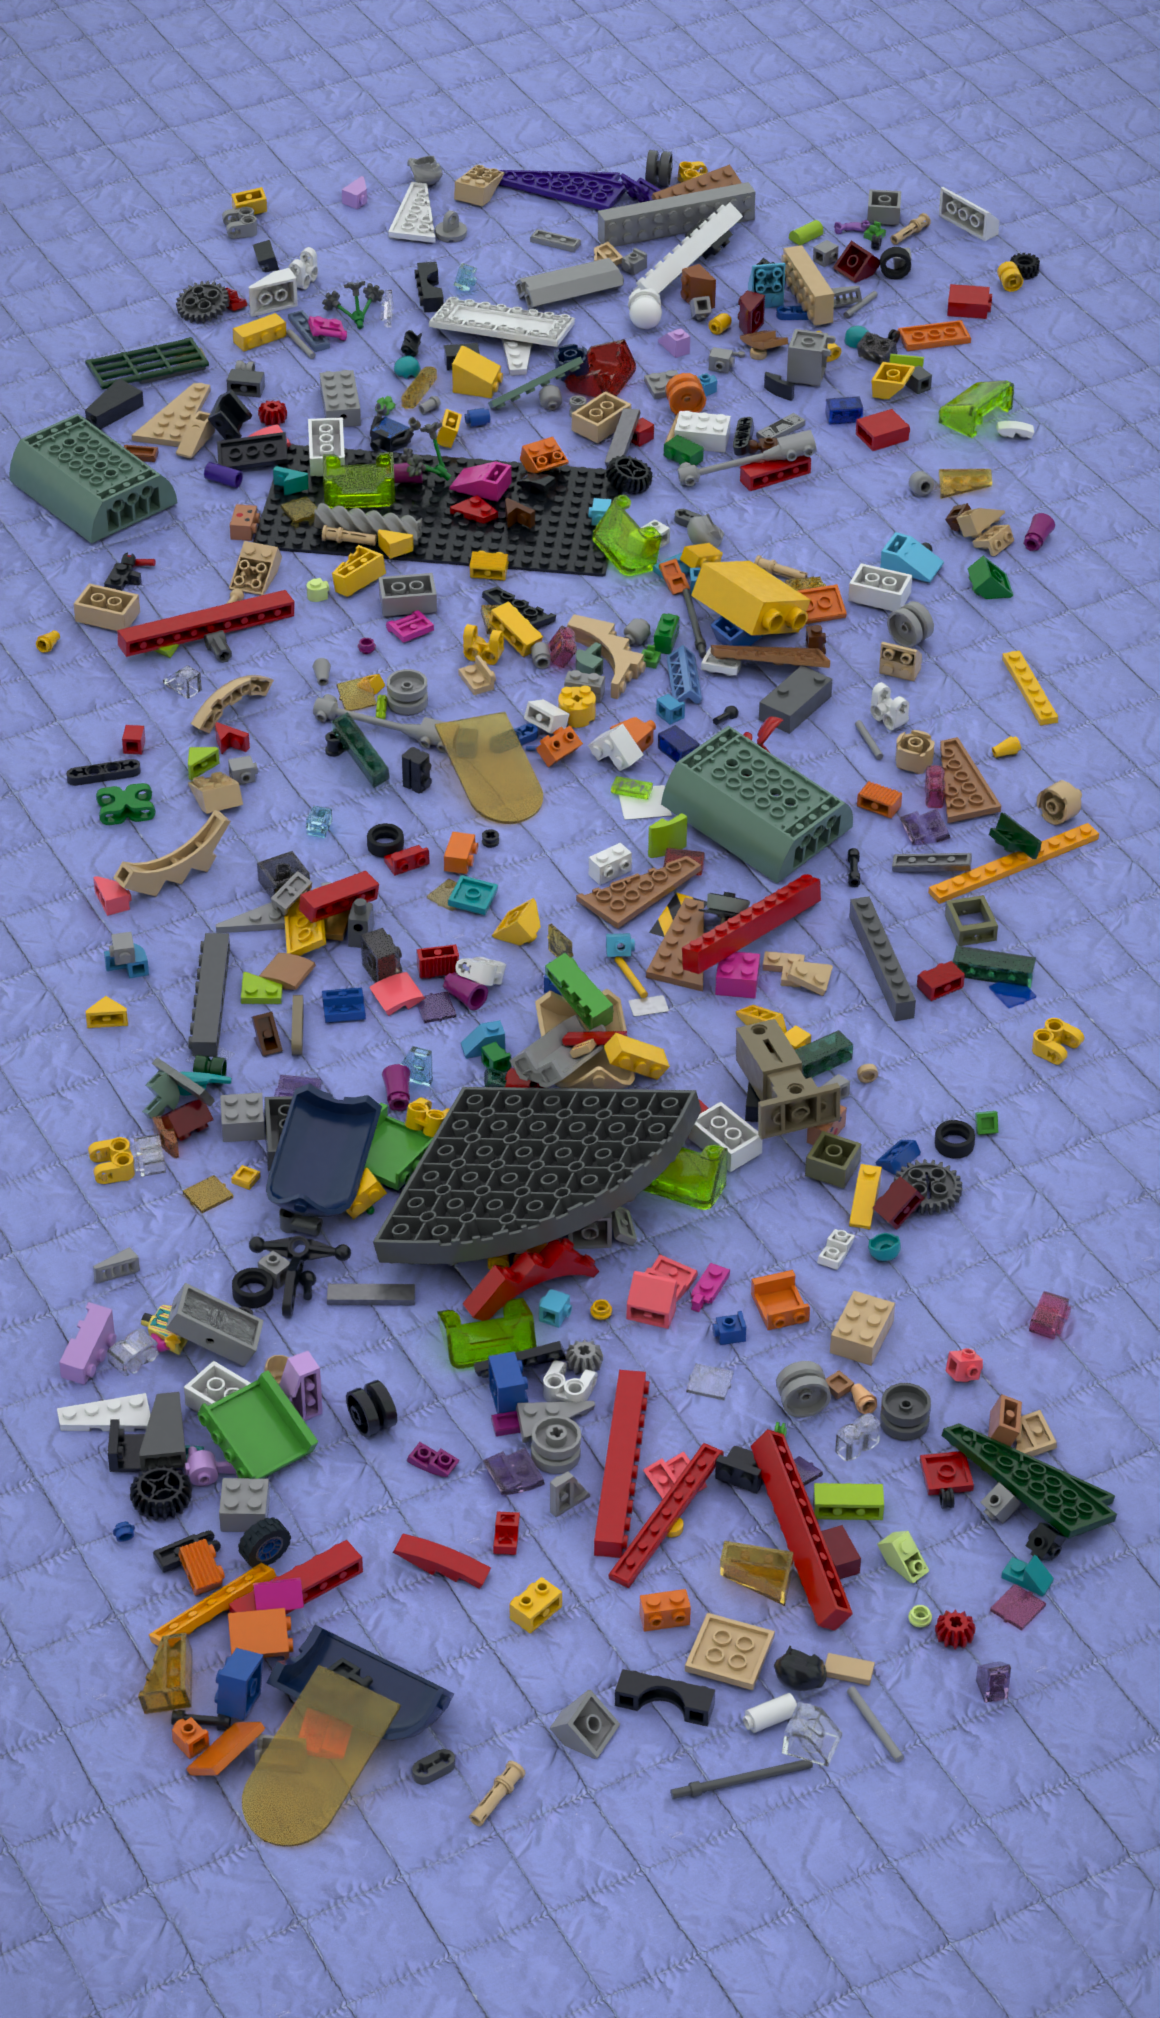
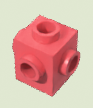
M965 1348L960 1351H949L945 1371L956 1382L979 1380L983 1368V1359L974 1350Z

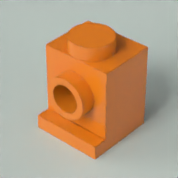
M192 1717L186 1721L180 1719L174 1724L172 1729L173 1742L189 1759L209 1747L208 1731L206 1729L203 1730Z

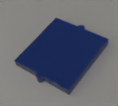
M1017 975L1005 980L1001 979L1000 982L989 986V989L1008 1009L1024 1004L1037 996Z

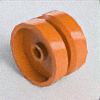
M681 373L668 381L665 393L671 411L675 415L679 411L699 413L706 405V396L701 381L696 375Z

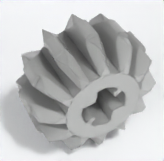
M584 1339L583 1342H578L575 1340L574 1345H569L565 1361H567L569 1370H574L575 1375L583 1374L586 1369L595 1372V1370H600L603 1354L600 1345H595L594 1341L586 1342Z

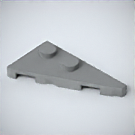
M272 902L216 924V933L285 929L282 910L280 908L275 910Z
M595 1402L517 1403L516 1411L522 1442L526 1443L530 1440L532 1429L540 1419L556 1415L570 1419L577 1415L582 1417L588 1414L589 1411L594 1410Z

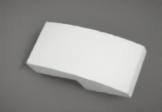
M1000 421L996 424L997 432L1003 437L1013 438L1015 433L1023 438L1028 437L1032 439L1034 435L1033 425L1027 423Z
M834 1229L827 1239L826 1247L818 1256L817 1263L838 1270L854 1241L855 1235L849 1234L844 1230Z

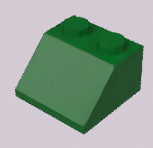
M984 555L967 568L969 572L968 578L972 582V590L976 595H981L985 599L1011 598L1013 596L1007 574Z

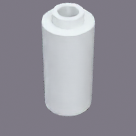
M787 1693L745 1710L743 1722L747 1730L756 1733L799 1714L798 1706L794 1697Z

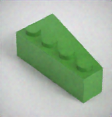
M564 953L545 965L547 977L589 1030L601 1024L605 1027L613 1022V1004L578 967L572 957Z

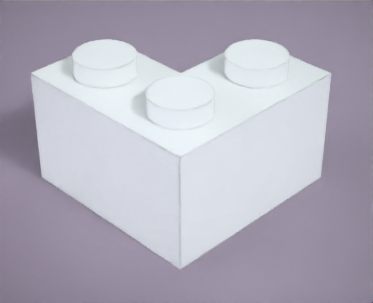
M623 724L601 734L587 745L598 761L609 756L619 771L631 766L644 755Z

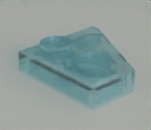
M412 1046L400 1064L410 1069V1082L430 1087L433 1082L432 1051Z

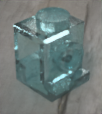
M313 806L306 818L307 835L326 837V832L333 821L332 809Z

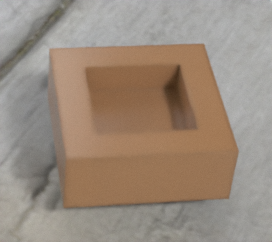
M840 1370L826 1378L830 1392L836 1399L850 1392L851 1387L854 1385V1382Z

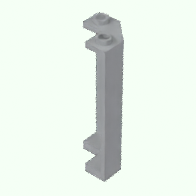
M606 258L521 278L515 282L519 299L525 298L530 310L536 309L540 305L611 288L619 289L624 285V278L612 260Z
M574 1015L559 1023L509 1061L520 1079L531 1080L539 1083V1086L548 1088L563 1080L604 1048V1045H596L590 1053L575 1059L572 1058L570 1051L574 1046H564L562 1038L568 1032H586L578 1016ZM601 1024L587 1032L607 1030Z

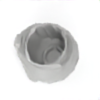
M425 156L418 159L409 158L407 166H410L414 179L418 183H426L427 186H431L437 183L443 175L442 168L436 162L434 156Z
M709 513L704 516L690 518L687 525V534L694 545L710 543L715 548H718L723 540V530L712 522Z

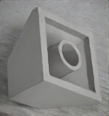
M587 1690L560 1712L549 1729L564 1746L596 1759L620 1723L591 1690Z

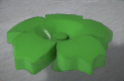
M386 396L385 399L382 397L377 400V403L381 405V409H383L384 404L387 407L388 411L385 416L389 415V410L392 411L395 408L396 404L391 396Z

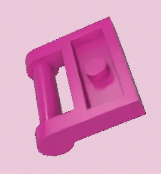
M309 316L308 324L313 336L318 337L321 335L346 340L347 331L344 330L342 322L338 319Z
M416 610L409 616L394 622H386V628L388 632H392L404 643L434 631V624L419 610Z

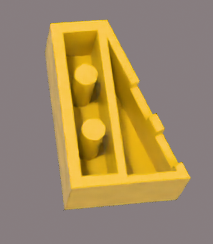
M358 545L354 554L350 553L348 560L342 562L332 572L335 592L346 597L351 596L371 582L378 580V577L386 574L383 554Z

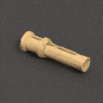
M921 213L917 219H912L908 226L890 237L891 242L894 245L899 244V242L911 234L919 233L923 227H928L931 224L929 216Z
M324 525L322 541L327 539L337 541V543L347 541L375 546L377 535L346 531L342 527L331 528Z
M758 555L754 561L756 565L772 575H779L803 584L807 581V572L780 565L776 560L772 559L770 561Z
M508 1761L503 1773L495 1777L491 1790L469 1815L470 1821L474 1825L482 1826L502 1798L512 1793L517 1781L524 1778L526 1773L520 1764L515 1761Z

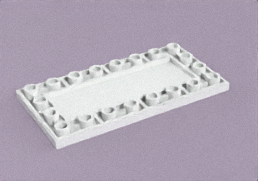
M457 297L448 298L429 321V327L554 347H558L575 324V318L570 317L568 314L554 315L553 312L541 313L536 309L522 310L521 307L509 308L504 304L490 305L489 302L477 303L471 299L464 301L459 300Z

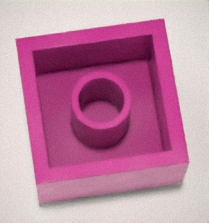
M735 952L718 962L715 995L756 999L760 954Z

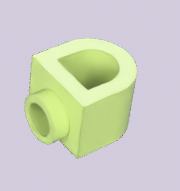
M317 578L307 583L308 600L319 602L328 599V591L330 589L327 581Z

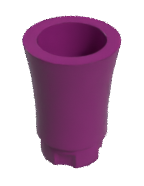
M407 462L386 466L387 483H423L422 471L421 475L410 477V472H407V467L410 465Z
M1037 513L1032 517L1031 525L1023 543L1026 549L1029 551L1039 550L1049 534L1055 529L1054 520L1044 513Z
M455 972L449 973L444 979V989L463 1002L470 1010H477L485 1003L488 996V988L485 985L462 977Z
M393 1064L382 1071L389 1107L391 1110L398 1112L406 1110L410 1100L409 1082L411 1071L405 1065Z

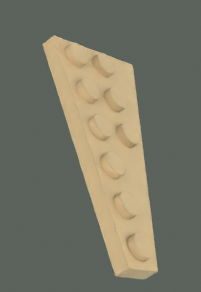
M193 383L133 433L132 441L179 447L190 420L203 407L211 391L210 385Z

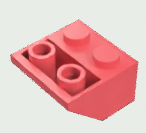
M634 1271L627 1300L626 1319L669 1329L676 1312L677 1280Z

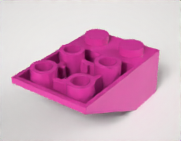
M495 461L464 468L451 484L449 490L473 496L478 495L481 498L498 502L512 483L511 465Z

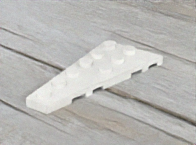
M411 182L388 231V237L436 243L426 183Z

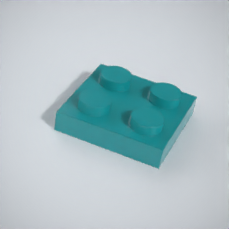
M461 875L448 899V906L486 915L498 891V885Z

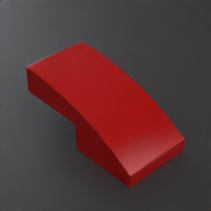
M497 1511L493 1554H517L520 1512Z

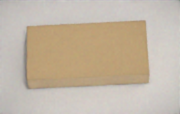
M828 1653L825 1663L826 1677L870 1686L875 1662Z

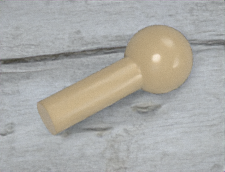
M240 589L232 590L230 599L226 604L243 600L244 593Z

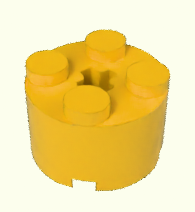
M589 686L563 687L561 689V693L558 696V708L569 713L568 726L574 728L585 727L589 725L591 720H595L596 697Z

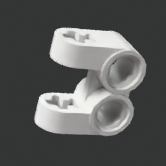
M305 248L300 253V260H293L288 267L296 277L297 288L306 290L309 287L310 281L314 282L317 278V254L313 248Z
M880 682L872 690L870 711L875 720H883L887 729L894 730L909 721V702L901 696L892 700L890 698L891 689L886 684Z
M485 957L463 958L457 961L455 969L458 975L483 985L492 986L493 984H502L506 964ZM463 964H466V966L469 967L468 971H465V968H463Z
M554 1360L543 1379L544 1399L547 1402L587 1401L596 1385L597 1372L586 1369L580 1379L573 1378L566 1381L564 1376L567 1363Z

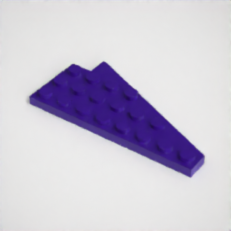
M499 170L504 172V176L499 183L501 186H508L516 190H523L598 210L612 208L627 191L626 187L618 181L620 179V173Z

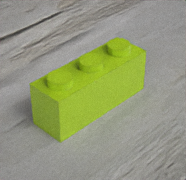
M814 1483L813 1506L816 1519L883 1520V1484Z

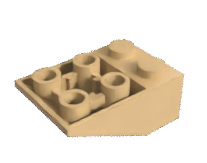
M475 165L455 181L454 199L484 206L492 198L504 176V172L495 168H485L483 165Z
M244 541L229 590L240 589L245 593L264 595L280 566L282 555L279 548Z
M222 772L212 773L211 777L204 778V776L195 777L193 781L188 782L201 810L206 814L212 813L214 810L220 811L243 805L239 782L224 773L222 774Z

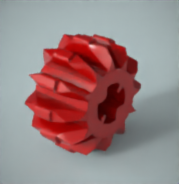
M279 400L261 403L258 410L259 419L266 426L285 423L288 415L285 403H281Z
M956 1609L953 1613L946 1610L944 1615H939L937 1625H935L938 1642H944L945 1648L951 1645L955 1650L958 1646L965 1649L967 1643H972L976 1630L972 1616H966L965 1611L958 1613Z

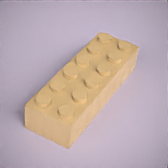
M802 245L783 248L781 261L785 263L786 284L790 287L792 294L796 296L797 302L801 304L803 311H807L808 319L812 321L814 326L833 323L834 293Z

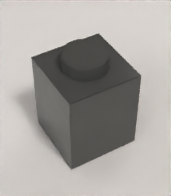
M919 365L915 367L905 385L916 394L931 389L932 374Z

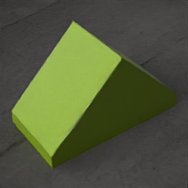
M189 747L188 775L191 781L193 778L220 764L219 749L217 747Z

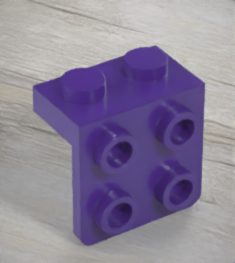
M623 173L620 175L621 183L626 187L627 194L631 198L635 197L640 203L652 201V194L660 191L659 188L641 177L635 181Z

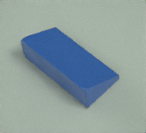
M900 1140L875 1163L877 1166L896 1175L897 1171L901 1172L902 1166L906 1167L908 1162L911 1163L921 1154L916 1140Z

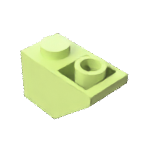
M909 1531L893 1532L877 1543L887 1564L908 1582L914 1583L929 1572Z

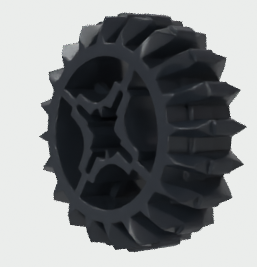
M625 455L621 457L616 456L607 465V481L611 482V486H615L617 490L620 489L622 492L625 491L628 494L633 493L636 495L637 493L642 494L643 491H647L649 485H651L653 477L651 468L647 467V463H643L642 460H638L636 457L632 458L630 455L628 457Z
M166 1464L163 1468H159L157 1465L154 1469L147 1467L146 1472L140 1471L138 1477H134L130 1487V1500L134 1510H138L140 1515L145 1514L147 1519L153 1516L156 1521L159 1517H163L166 1521L167 1516L175 1518L176 1513L182 1514L184 1508H188L189 1501L192 1498V1486L188 1476L184 1475L182 1470L177 1471L175 1466L170 1469Z

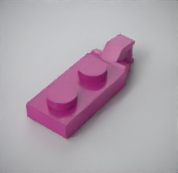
M713 1263L708 1265L692 1290L691 1310L700 1312L705 1303H713L729 1278L730 1269Z

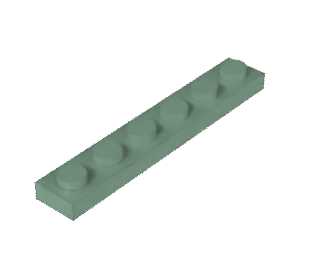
M580 356L488 402L490 408L496 407V409H499L506 405L505 401L510 399L513 402L521 398L519 394L524 392L529 394L535 391L534 387L538 385L543 387L551 383L550 379L555 377L557 380L565 376L564 372L568 370L573 372L579 369V365L584 362Z

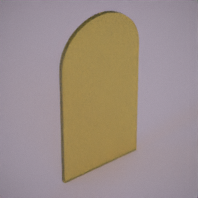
M506 712L435 724L436 731L466 796L477 813L488 820L503 824L524 822L538 813L543 802V791Z
M318 1665L245 1784L242 1794V1810L245 1820L254 1834L264 1842L283 1847L302 1845L321 1835L333 1821L400 1710L401 1705Z

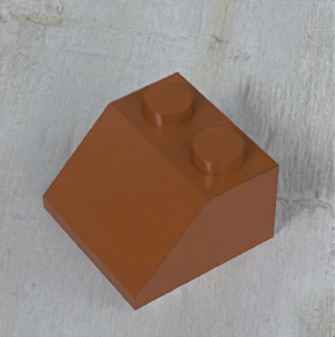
M700 264L682 269V290L680 292L682 299L689 304L693 298L709 296L711 309L715 308L716 279Z

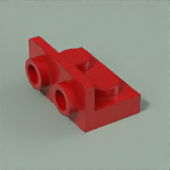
M416 845L384 856V862L395 876L430 864L429 849Z

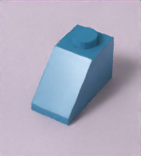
M501 1021L480 1024L461 1042L466 1059L481 1056V1047L496 1042L505 1050V1032Z

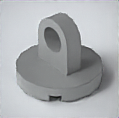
M450 210L444 215L443 222L436 226L435 235L436 238L443 242H449V240L459 242L467 236V227L462 222H459L458 214Z

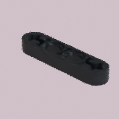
M743 417L737 422L733 441L735 455H745L750 451V440H752L754 431L752 417Z
M127 759L74 767L69 769L66 775L68 784L78 786L135 777L141 773V768L138 760Z

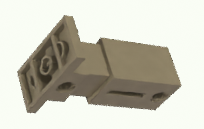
M775 1019L736 1028V1061L760 1099V1102H758V1135L761 1140L840 1120L841 1087L838 1083L817 1087L812 1077L805 1079L802 1074V1061Z

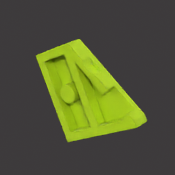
M243 972L241 1004H282V984Z

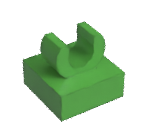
M875 221L874 225H870L864 232V238L872 241L873 234H876V236L882 235L883 238L886 236V230L881 228L880 222Z
M647 645V649H643L641 654H644L646 667L656 669L661 659V652L655 651L654 645Z
M997 1111L975 1112L976 1133L978 1135L999 1133Z

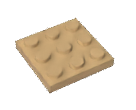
M707 1613L685 1664V1672L753 1690L773 1642L775 1631Z

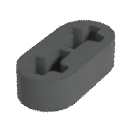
M677 509L674 514V521L687 528L690 518L702 515L687 509Z
M441 1749L415 1762L412 1767L414 1781L418 1784L426 1785L452 1772L455 1768L454 1753L448 1749Z

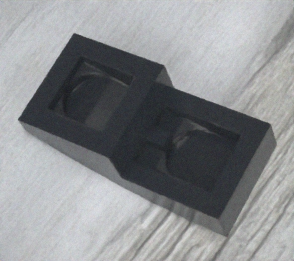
M765 372L764 388L778 397L792 401L795 383L781 380V375Z
M529 473L517 481V485L529 491L534 488L546 491L555 484V477L542 473Z

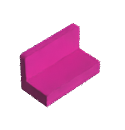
M300 1577L253 1583L256 1611L278 1608L291 1610L304 1607Z

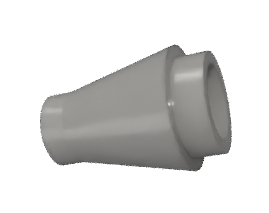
M318 658L312 667L317 683L325 686L329 682L331 664L325 658Z

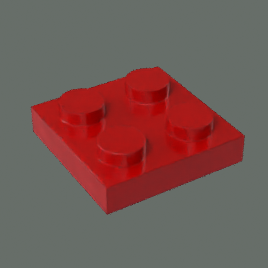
M961 1451L920 1455V1465L928 1495H938L940 1488L948 1490V1487H952L953 1493L973 1491L974 1484L967 1457Z

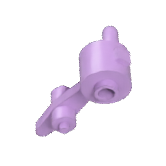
M189 1447V1457L187 1458V1463H185L184 1470L185 1475H189L192 1484L208 1486L217 1480L218 1473L236 1474V1470L231 1463L227 1461L217 1462L212 1452L207 1450L197 1451L196 1447Z

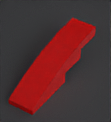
M407 1534L401 1535L393 1551L394 1554L431 1575H434L437 1571L455 1582L461 1578L478 1589L482 1587L491 1567L454 1549Z

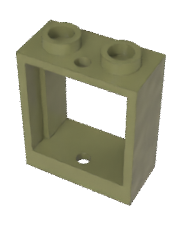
M984 895L946 901L945 917L958 946L997 941L998 924ZM981 912L985 922L962 926L958 916Z

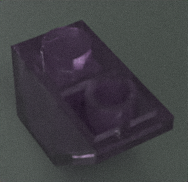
M998 1661L977 1666L976 1682L985 1703L997 1702L1008 1698L1011 1675L1010 1664Z

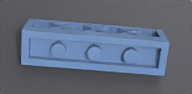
M682 645L666 657L672 696L679 702L689 697L695 704H698L702 701L696 658L687 647Z

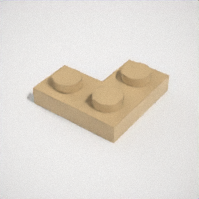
M765 951L763 971L782 972L781 986L801 987L788 980L787 976L793 961L804 962L805 955Z

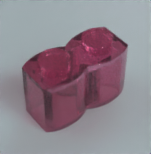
M561 626L549 641L550 660L553 664L562 668L568 664L577 652L576 643L574 642L576 636L569 627Z
M933 765L926 768L924 790L926 793L925 804L928 808H942L944 805L945 770L942 766Z
M1044 1291L1032 1315L1029 1331L1055 1339L1057 1333L1061 1334L1063 1331L1064 1318H1069L1072 1308L1068 1306L1069 1299Z

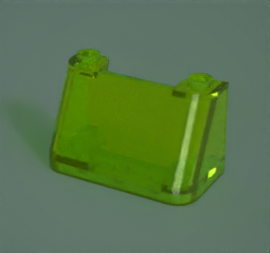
M1007 380L977 382L939 409V423L973 438L977 435V431H975L976 426L983 424L984 415L997 406L1006 412L1013 408L1014 384Z
M393 452L380 453L376 457V464L341 465L340 458L337 455L323 454L325 504L330 508L335 506L353 508L392 505L395 501Z
M625 494L614 498L593 531L592 539L622 574L633 576L653 571V565L657 564L662 535L652 526L640 528L625 511V509L631 507V500Z
M709 1145L700 1153L682 1147L675 1161L671 1162L643 1191L698 1209L706 1210L712 1208L726 1186L728 1148Z
M524 1298L507 1301L503 1307V1318L461 1324L460 1316L454 1310L437 1311L438 1323L448 1359L451 1365L457 1369L474 1367V1363L488 1360V1356L519 1352L536 1347L534 1318Z

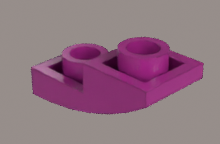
M419 1442L408 1456L407 1462L434 1475L448 1477L459 1463V1459L441 1448L436 1452L422 1442Z

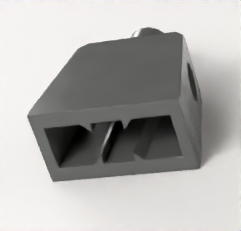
M358 898L352 903L348 918V947L368 949L375 924L373 904L367 903L362 898ZM358 924L362 925V931H359Z

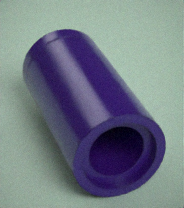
M209 462L204 470V478L238 488L242 483L243 473L236 469Z

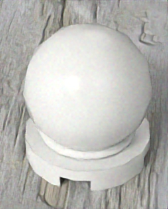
M639 288L631 293L628 307L633 324L640 329H651L657 326L662 316L660 295L651 288H648V290H640Z

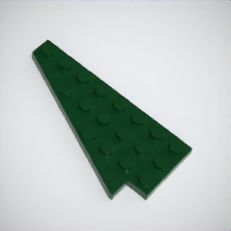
M960 1423L943 1429L941 1436L952 1446L961 1451L998 1483L1000 1482L1015 1497L1019 1498L1031 1510L1035 1511L1068 1539L1115 1522L1117 1514L1107 1506L1114 1501L1115 1495Z

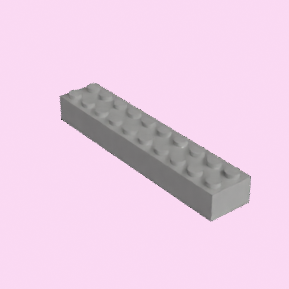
M749 182L600 210L598 211V240L601 244L609 242L613 247L687 233L701 220L708 222L707 218L714 212L717 214L716 210L721 205L726 206L729 202L743 216L737 223L755 220L756 191Z

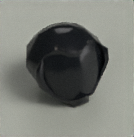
M789 1646L786 1653L778 1658L774 1664L778 1680L790 1689L807 1691L821 1688L826 1682V1667L823 1660L815 1654L810 1656Z

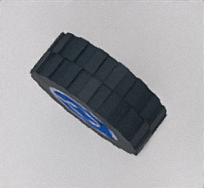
M274 1517L264 1518V1520L258 1521L246 1530L238 1544V1551L252 1568L260 1563L268 1566L276 1562L286 1552L287 1547L290 1545L291 1535L278 1519Z

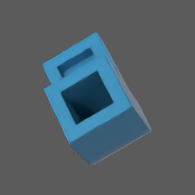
M133 943L136 963L115 965L114 957L110 958L109 951H104L106 971L127 968L129 979L149 975L148 959L145 950L140 945Z

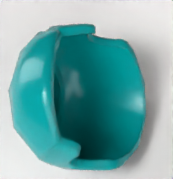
M859 325L852 326L846 331L844 342L849 347L864 348L865 344L870 342V332L865 327Z
M404 356L395 362L394 372L405 379H408L410 375L416 378L420 375L421 368L417 359L412 356Z
M881 1233L869 1239L868 1249L871 1256L877 1261L887 1262L898 1256L901 1250V1243L898 1236L890 1233Z

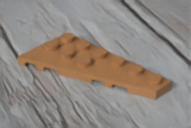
M711 645L710 650L716 659L733 658L736 660L773 662L774 665L791 664L794 666L804 665L830 668V660L819 648Z
M959 738L940 741L947 823L1001 812V804Z
M685 856L666 863V866L656 870L654 867L649 869L646 874L639 875L637 873L612 882L609 887L592 889V893L586 895L583 893L576 895V901L619 929L701 871V864Z
M690 898L684 899L646 971V978L703 992V972L696 974L683 970L682 947L704 934V912L698 911V909H704V902Z

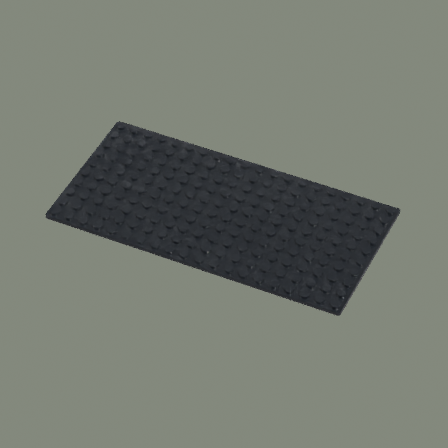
M292 444L287 448L288 463L279 464L278 467L308 473L309 488L304 491L284 495V486L275 485L273 480L253 543L278 547L279 551L348 556L350 553L354 554L356 547L360 545L383 554L384 559H390L378 546V536L375 546L347 541L337 543V541L327 539L322 541L323 529L314 527V510L318 508L320 503H324L331 509L335 506H343L347 511L359 508L365 514L375 510L382 516L387 513H394L399 518L405 515L412 516L416 521L422 518V535L417 541L413 540V551L390 560L470 566L472 551L502 552L508 554V569L603 577L607 571L623 492L620 489L617 490L615 486H611V482H608L606 477L607 469L603 468L595 469L564 465L540 473L555 477V484L546 491L538 488L529 491L517 485V481L531 473L527 472L522 463L441 456L447 472L452 475L448 481L443 477L440 478L435 473L422 471L423 483H387L386 466L398 464L401 460V455L404 453L344 448L345 475L310 476L309 445ZM420 455L423 458L422 463L434 468L439 463L437 456ZM360 458L361 460H372V462L376 463L377 482L373 486L369 485L368 488L357 486L355 488L354 485L350 486L347 483L346 465L349 462L352 463V460L355 459L357 461ZM495 461L511 465L512 483L498 502L482 498L498 511V518L483 524L464 518L462 513L456 512L455 515L450 513L451 506L473 497V495L449 490L451 484L464 468ZM509 498L535 510V526L529 528L516 522L508 528L505 515V499ZM594 498L611 499L609 526L592 525V518H589L588 514L589 507L593 506Z

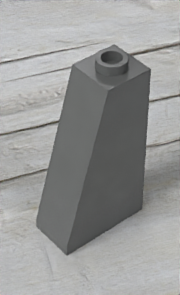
M179 1392L156 1395L139 1452L141 1471H146L147 1467L154 1469L156 1465L159 1468H163L165 1464L169 1469L173 1466L175 1468L185 1467L186 1452Z

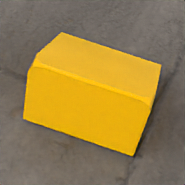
M380 674L366 676L357 684L358 689L374 695L385 687Z

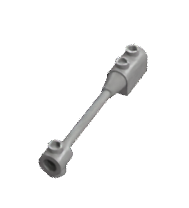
M811 430L777 438L778 445L760 454L700 469L695 465L685 462L677 469L681 486H693L695 482L699 481L701 475L761 460L788 459L789 461H794L799 456L805 455L810 457L817 452L815 439Z
M325 694L323 698L318 697L313 707V714L320 722H325L326 719L333 720L336 716H341L401 731L416 739L423 748H429L430 745L437 746V749L443 753L447 752L448 749L453 751L456 749L459 725L424 717L421 724H400L340 709L337 699L330 694Z

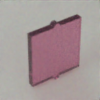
M1014 1584L990 1608V1611L1004 1619L1005 1623L1009 1622L1022 1631L1041 1612L1046 1603L1035 1597L1032 1592H1027Z

